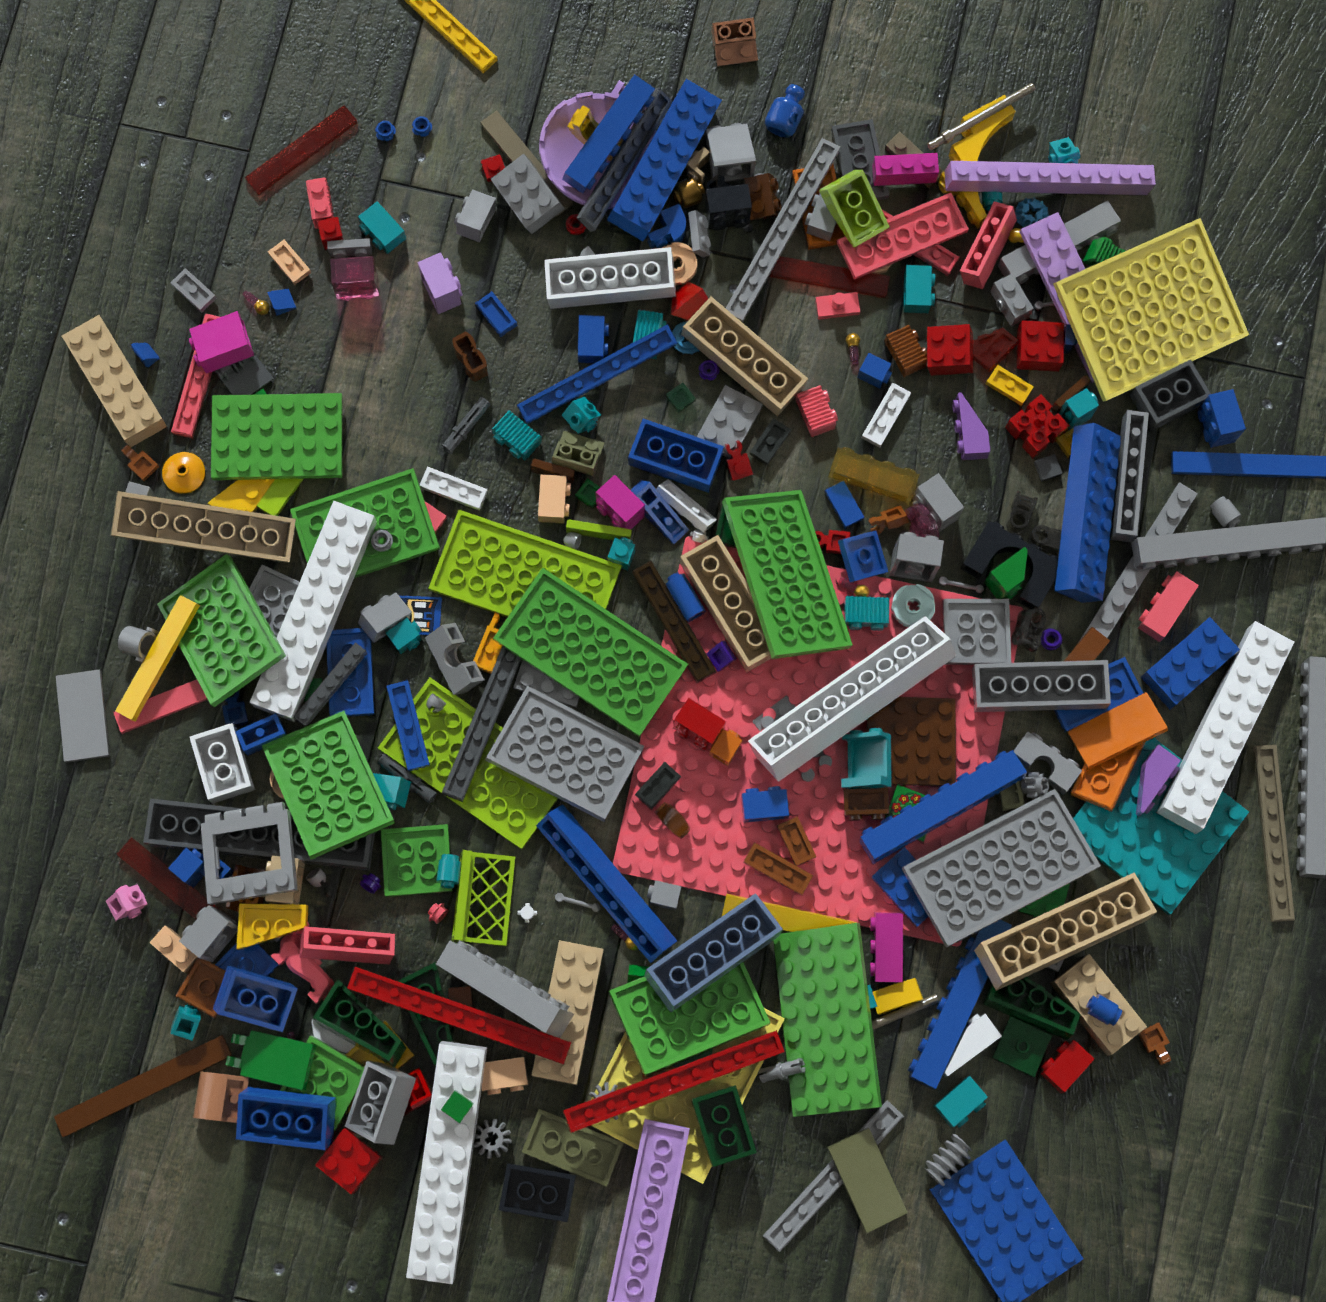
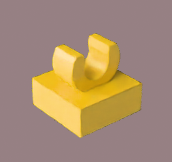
M1073 429L1056 439L1057 444L1067 457L1071 455Z

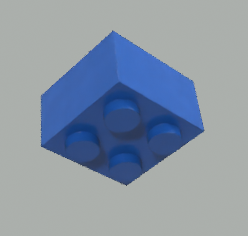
M1233 389L1208 395L1198 408V419L1203 423L1205 429L1204 438L1206 442H1209L1210 448L1234 443L1246 430Z

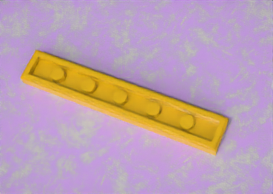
M404 0L482 73L486 72L498 61L496 55L436 0Z
M181 595L179 596L119 703L116 712L136 722L199 609V604Z
M726 894L722 916L748 898ZM763 902L785 931L796 932L858 923Z

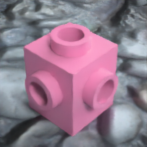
M138 884L131 887L124 885L118 888L106 900L116 921L125 917H129V919L137 917L142 913L141 909L148 904Z

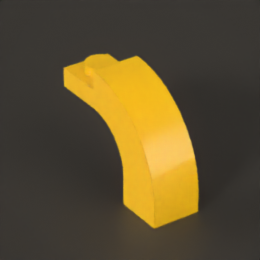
M583 105L581 109H577L567 127L581 143L585 144L599 124L593 119L590 109ZM610 155L607 160L611 162L613 157Z

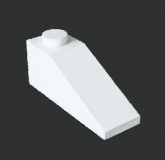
M977 1013L967 1021L969 1025L964 1028L943 1073L944 1077L952 1074L1002 1036L986 1014L979 1016Z

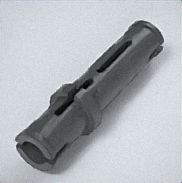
M480 397L459 425L453 427L451 435L441 447L449 454H452L460 442L466 440L468 432L491 404L485 398Z
M385 753L378 760L377 764L393 776L402 777L408 781L411 780L409 791L411 793L415 792L428 804L437 796V792L423 783L421 778L414 776Z

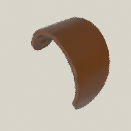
M664 802L655 811L658 818L680 839L690 831L687 821L670 804Z

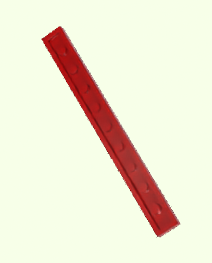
M358 967L354 968L347 987L349 990L563 1065L571 1046V1042Z
M776 1030L563 1110V1114L569 1131L572 1133L785 1051Z

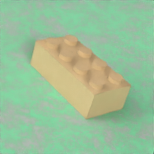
M1090 954L1081 958L1050 983L1061 999L1081 1014L1079 1022L1106 1056L1113 1055L1147 1027ZM1100 994L1119 1005L1118 1008L1122 1010V1014L1114 1026L1111 1024L1106 1025L1088 1014L1089 1009L1086 1008V1005L1092 996L1096 997Z

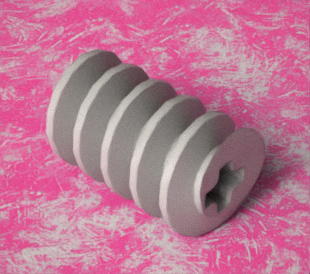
M956 1134L951 1135L954 1143L948 1140L945 1141L947 1149L940 1147L938 1150L941 1156L933 1154L934 1162L927 1160L926 1165L928 1169L924 1168L942 1186L945 1185L943 1177L951 1179L950 1170L955 1173L958 1172L955 1164L964 1166L962 1157L970 1159L968 1151H972L971 1148Z

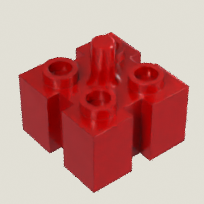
M1042 394L1030 402L1025 411L1021 410L1009 419L1005 427L1015 440L1021 438L1024 441L1022 447L1032 459L1043 452L1050 442L1053 444L1070 426L1059 413L1054 416L1050 412L1052 405Z

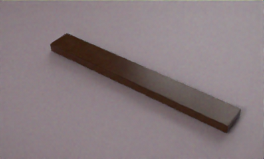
M224 1035L54 1116L62 1137L65 1138L227 1059V1056L232 1057L233 1055Z

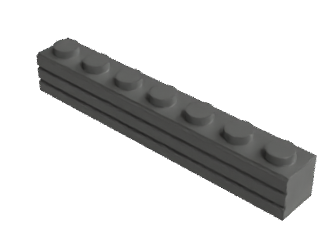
M355 642L294 716L295 720L304 727L308 726L367 655L366 650Z

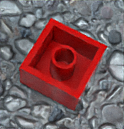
M1022 320L1017 332V369L1059 372L1064 363V323Z
M970 324L927 327V368L931 376L973 373V332Z
M688 698L674 719L673 728L676 730L675 733L681 738L686 739L688 737L693 740L694 745L700 750L705 751L707 749L710 751L723 729L725 730L726 721Z
M344 1128L315 1166L347 1192L354 1194L383 1156L348 1128Z

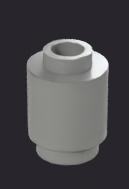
M1224 496L1210 505L1212 514L1223 528L1235 527L1241 522L1239 518L1242 515L1229 499L1226 500Z

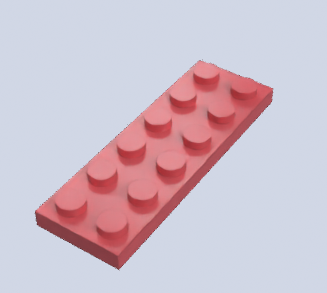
M948 193L886 219L890 226L888 229L855 248L852 247L846 236L838 239L837 245L855 280L967 233L969 229L952 193Z

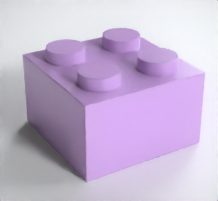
M440 252L417 262L422 282L438 314L461 305L460 297L463 296L460 289L461 285L457 276L454 277L452 273L453 269L448 258L444 259Z

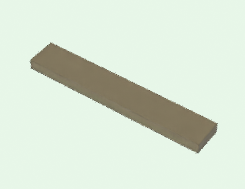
M495 111L480 122L483 129L511 163L522 154H525L531 160L565 209L562 212L573 205L570 198L560 192L551 182L542 164L498 111Z

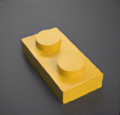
M999 365L996 366L986 382V385L1021 406L1034 387Z

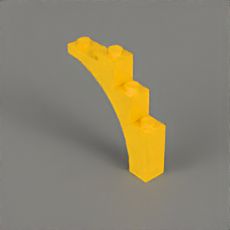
M1003 95L963 116L961 123L1006 98V96ZM1012 105L1007 106L961 133L966 138L951 146L949 152L950 161H978L980 152L988 140L1000 128L1013 120L1016 111ZM942 172L938 181L941 192L943 194L952 193L953 196L956 195L958 204L964 207L967 212L968 220L975 224L977 229L982 227L987 214L980 202L978 192L946 191L945 174Z

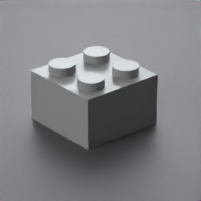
M939 473L918 486L912 499L914 508L919 513H923L928 527L931 530L934 529L937 533L957 521L964 509V506Z
M208 905L199 911L196 916L197 920L193 925L185 928L182 932L183 937L179 942L198 958L213 962L238 932V924L222 910Z

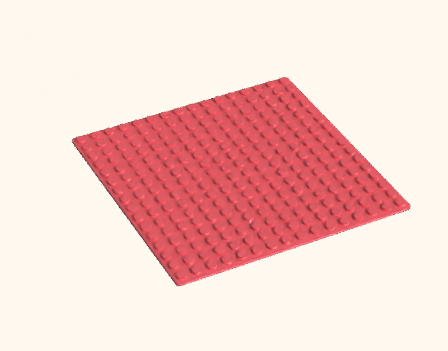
M692 536L686 537L682 555L703 543L695 542L692 540ZM725 546L746 580L737 548ZM679 564L678 573L685 574L706 610L699 618L687 622L705 653H708L718 643L726 641L737 659L725 669L719 672L716 670L715 674L699 683H696L687 667L641 734L640 744L644 746V749L634 766L614 855V866L621 874L653 881L657 880L721 896L731 894L749 898L756 893L763 902L858 922L860 926L870 928V917H874V912L902 913L904 936L944 944L929 917L918 927H915L871 878L900 850L873 864L859 842L860 836H862L861 833L867 828L880 826L882 820H872L871 816H862L863 820L852 821L849 820V817L844 816L843 789L845 788H841V779L848 778V742L842 740L841 737L823 750L824 755L831 757V766L827 764L820 766V757H813L779 782L755 757L748 742L749 739L761 732L752 721L762 713L763 717L770 716L775 719L776 712L770 707L786 695L789 697V702L792 705L798 706L909 628L903 626L895 619L891 606L895 593L901 587L916 584L879 576H872L850 583L846 569L827 566L843 617L845 597H855L854 591L857 586L865 585L870 591L868 597L889 598L888 627H884L882 631H873L871 627H862L861 630H850L849 626H847L853 644L849 649L778 659L771 658L751 671L746 672L683 567ZM926 587L931 591L935 599V613L930 621L943 633V599H981ZM908 602L911 611L919 610V607H917L919 605L918 602ZM1009 605L1011 663H1014L1024 610L1022 607ZM665 630L661 646L683 660ZM944 664L899 697L955 699L957 779L964 773L968 772V774L975 772V768L984 762L989 764L995 760L994 757L998 751L1005 711L974 712L972 668L974 665ZM688 698L725 720L726 731L730 729L740 735V739L743 740L729 766L709 756V750L702 751L694 745V741L690 738L683 739L675 733L676 730L673 728L674 719ZM867 720L852 730H861L863 733L867 732ZM666 762L681 775V778L651 810L635 794L658 768ZM812 769L815 773L814 779L810 782L804 781L801 773ZM897 785L887 787L889 805ZM901 785L921 794H930L931 796L938 793V789L941 787ZM780 786L781 790H787L788 819L743 822L741 795L746 793V789L758 788L759 791H768L769 787ZM988 799L929 832L924 842L915 840L905 846V848L917 860L984 826ZM664 802L673 806L690 826V831L682 839L677 837L655 813ZM797 816L816 854V858L797 866L813 875L802 896L743 863L755 842L794 864L777 825ZM962 940L959 941V942H957V943H955V944H953V945H951V946H954V947L960 946L961 943H962Z

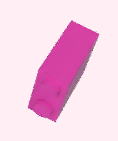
M238 311L189 329L192 336L189 338L192 349L196 350L197 353L194 355L195 362L198 367L202 366L206 374L254 356L244 321Z

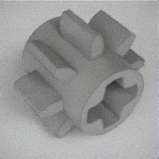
M1028 772L1029 777H1025L1021 782L1022 791L1024 794H1027V798L1036 799L1042 796V794H1046L1049 790L1048 779L1043 777L1044 774H1039V772Z

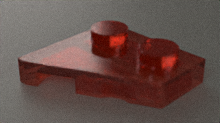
M1004 328L994 330L990 334L980 335L976 340H973V359L988 372H991L1018 345L1019 340Z

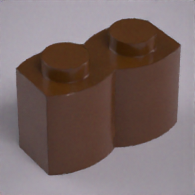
M466 331L454 337L452 340L455 355L464 364L468 377L476 382L488 376L486 359L477 350L473 337Z

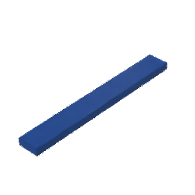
M667 324L517 404L525 422L529 424L678 343Z
M1173 451L1171 453V474L1326 479V456Z

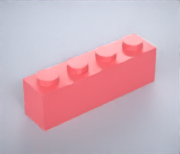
M993 202L960 269L964 284L980 289L984 288L1010 235V231L1017 221L1013 206Z
M304 927L300 936L299 958L389 965L394 957L395 934Z

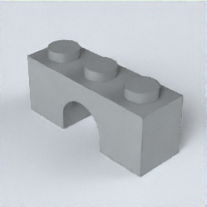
M456 623L441 625L425 637L429 649L433 653L438 667L442 671L453 695L467 693L484 681L475 661L460 663L458 660L457 650L465 640Z
M1027 732L1013 750L1026 769L1035 760L1046 761L1051 769L1050 776L1048 777L1049 785L1064 795L1082 772L1078 768V763L1070 758L1066 759L1061 756V752L1056 747L1043 743V739L1038 734Z

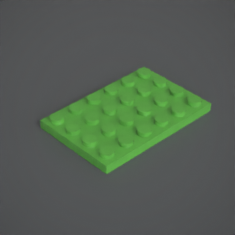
M342 393L212 395L211 479L342 478Z
M414 468L290 509L293 519H296L295 527L307 563L333 501L375 516L377 523L372 535L378 530H386L392 535L393 544L389 550L380 552L373 548L370 538L354 578L440 550ZM381 538L379 540V544L381 545L385 544L386 542L385 538Z
M225 554L157 604L165 620L168 618L180 595L200 605L179 646L210 705L214 707L286 657L233 559L228 554Z
M345 711L262 745L311 860L395 824Z
M743 962L672 1013L645 977L609 990V995L644 1077L770 1025V1020Z

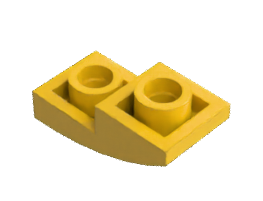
M916 978L873 992L877 1004L875 1008L879 1015L924 1000Z

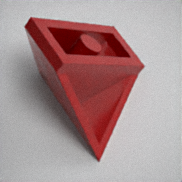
M688 281L678 289L676 297H672L671 315L689 321L708 300L703 288Z
M420 1068L408 1073V1075L416 1078L404 1116L431 1102L432 1091Z

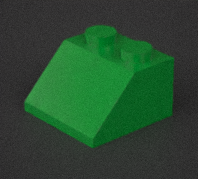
M1026 547L992 570L984 583L996 599H1009L1010 601L1021 590L1020 585L1025 577L1028 552Z

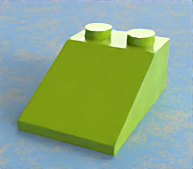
M853 170L819 190L827 209L852 247L855 248L890 227L863 170Z

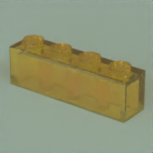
M838 447L828 477L910 504L920 474H917L910 468L902 469L896 467L894 463L889 461L881 462L875 460L873 456L868 454L860 455L854 453V450L847 447Z

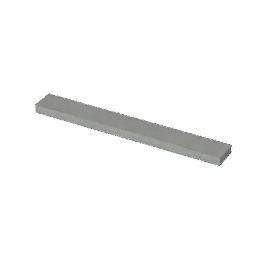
M886 1100L882 1107L874 1113L859 1131L869 1128L878 1145L904 1116ZM833 1160L763 1234V1237L779 1252L843 1184Z

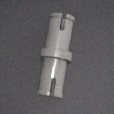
M802 1058L785 1063L780 1061L774 1066L760 1068L758 1073H763L764 1075H759L762 1083L778 1078L784 1080L790 1075L804 1073L806 1068H801V1066H804L805 1063Z

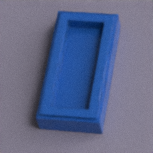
M492 291L475 303L477 309L500 337L518 326L515 319Z
M844 481L825 490L828 500L845 529L864 519V515Z

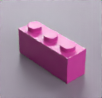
M938 154L874 156L872 164L873 185L936 183L939 174Z
M874 912V917H870V931H874V940H870V954H874V963H870V976H874L875 982H903V914Z

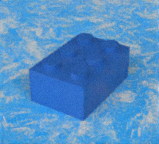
M228 965L213 1010L222 1016L283 1032L298 988L288 982Z

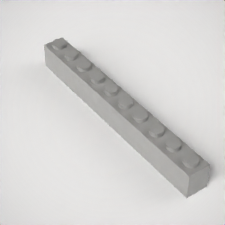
M1326 517L1138 537L1131 542L1135 568L1143 567V570H1150L1156 568V565H1164V568L1177 566V563L1182 562L1185 565H1194L1201 560H1205L1206 563H1213L1219 561V558L1233 561L1240 559V556H1247L1248 559L1260 557V554L1268 553V556H1277L1284 551H1289V554H1296L1302 552V549H1309L1310 552L1323 550V547H1326Z
M1310 656L1302 662L1300 673L1303 676V684L1300 687L1303 705H1301L1299 712L1300 718H1302V726L1299 730V738L1302 740V748L1299 750V761H1302V768L1298 774V781L1301 783V791L1298 794V804L1301 805V813L1298 814L1297 824L1300 826V835L1297 838L1300 857L1297 858L1296 867L1299 870L1300 877L1326 879V658Z

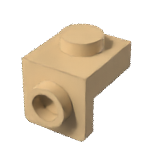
M705 147L699 152L695 151L686 166L687 176L694 178L697 182L701 181L702 184L704 183L705 174L700 169L709 161L710 152Z

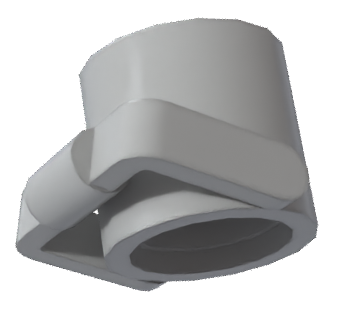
M127 626L119 635L118 648L122 653L134 656L136 661L142 663L159 631L150 627L144 630Z

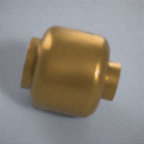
M690 177L677 182L672 193L676 204H680L683 208H689L701 203L702 194L705 193L701 181L697 182L694 178Z

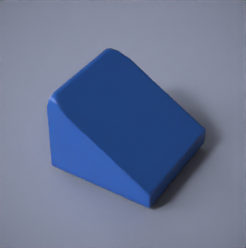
M289 289L267 292L277 316L296 309Z
M148 343L131 344L132 350L146 367H150L159 360V356Z

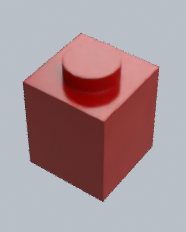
M338 217L317 221L324 250H328L327 241L344 240Z

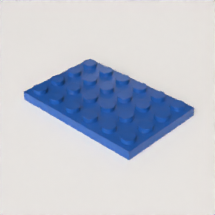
M1003 1140L959 1169L957 1173L950 1175L951 1179H944V1186L938 1183L929 1189L1001 1302H1021L1083 1260L1078 1249L1006 1140Z

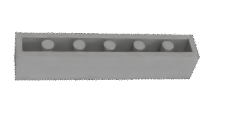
M1107 200L1064 225L1079 253L1086 245L1090 246L1093 240L1105 235L1109 237L1116 233L1121 220ZM1026 245L1003 256L998 264L1004 277L1013 273L1019 285L1026 282L1029 276L1033 274L1039 275Z
M1127 410L1122 417L1121 446L1119 450L1110 540L1131 543L1138 534L1149 416L1147 412Z

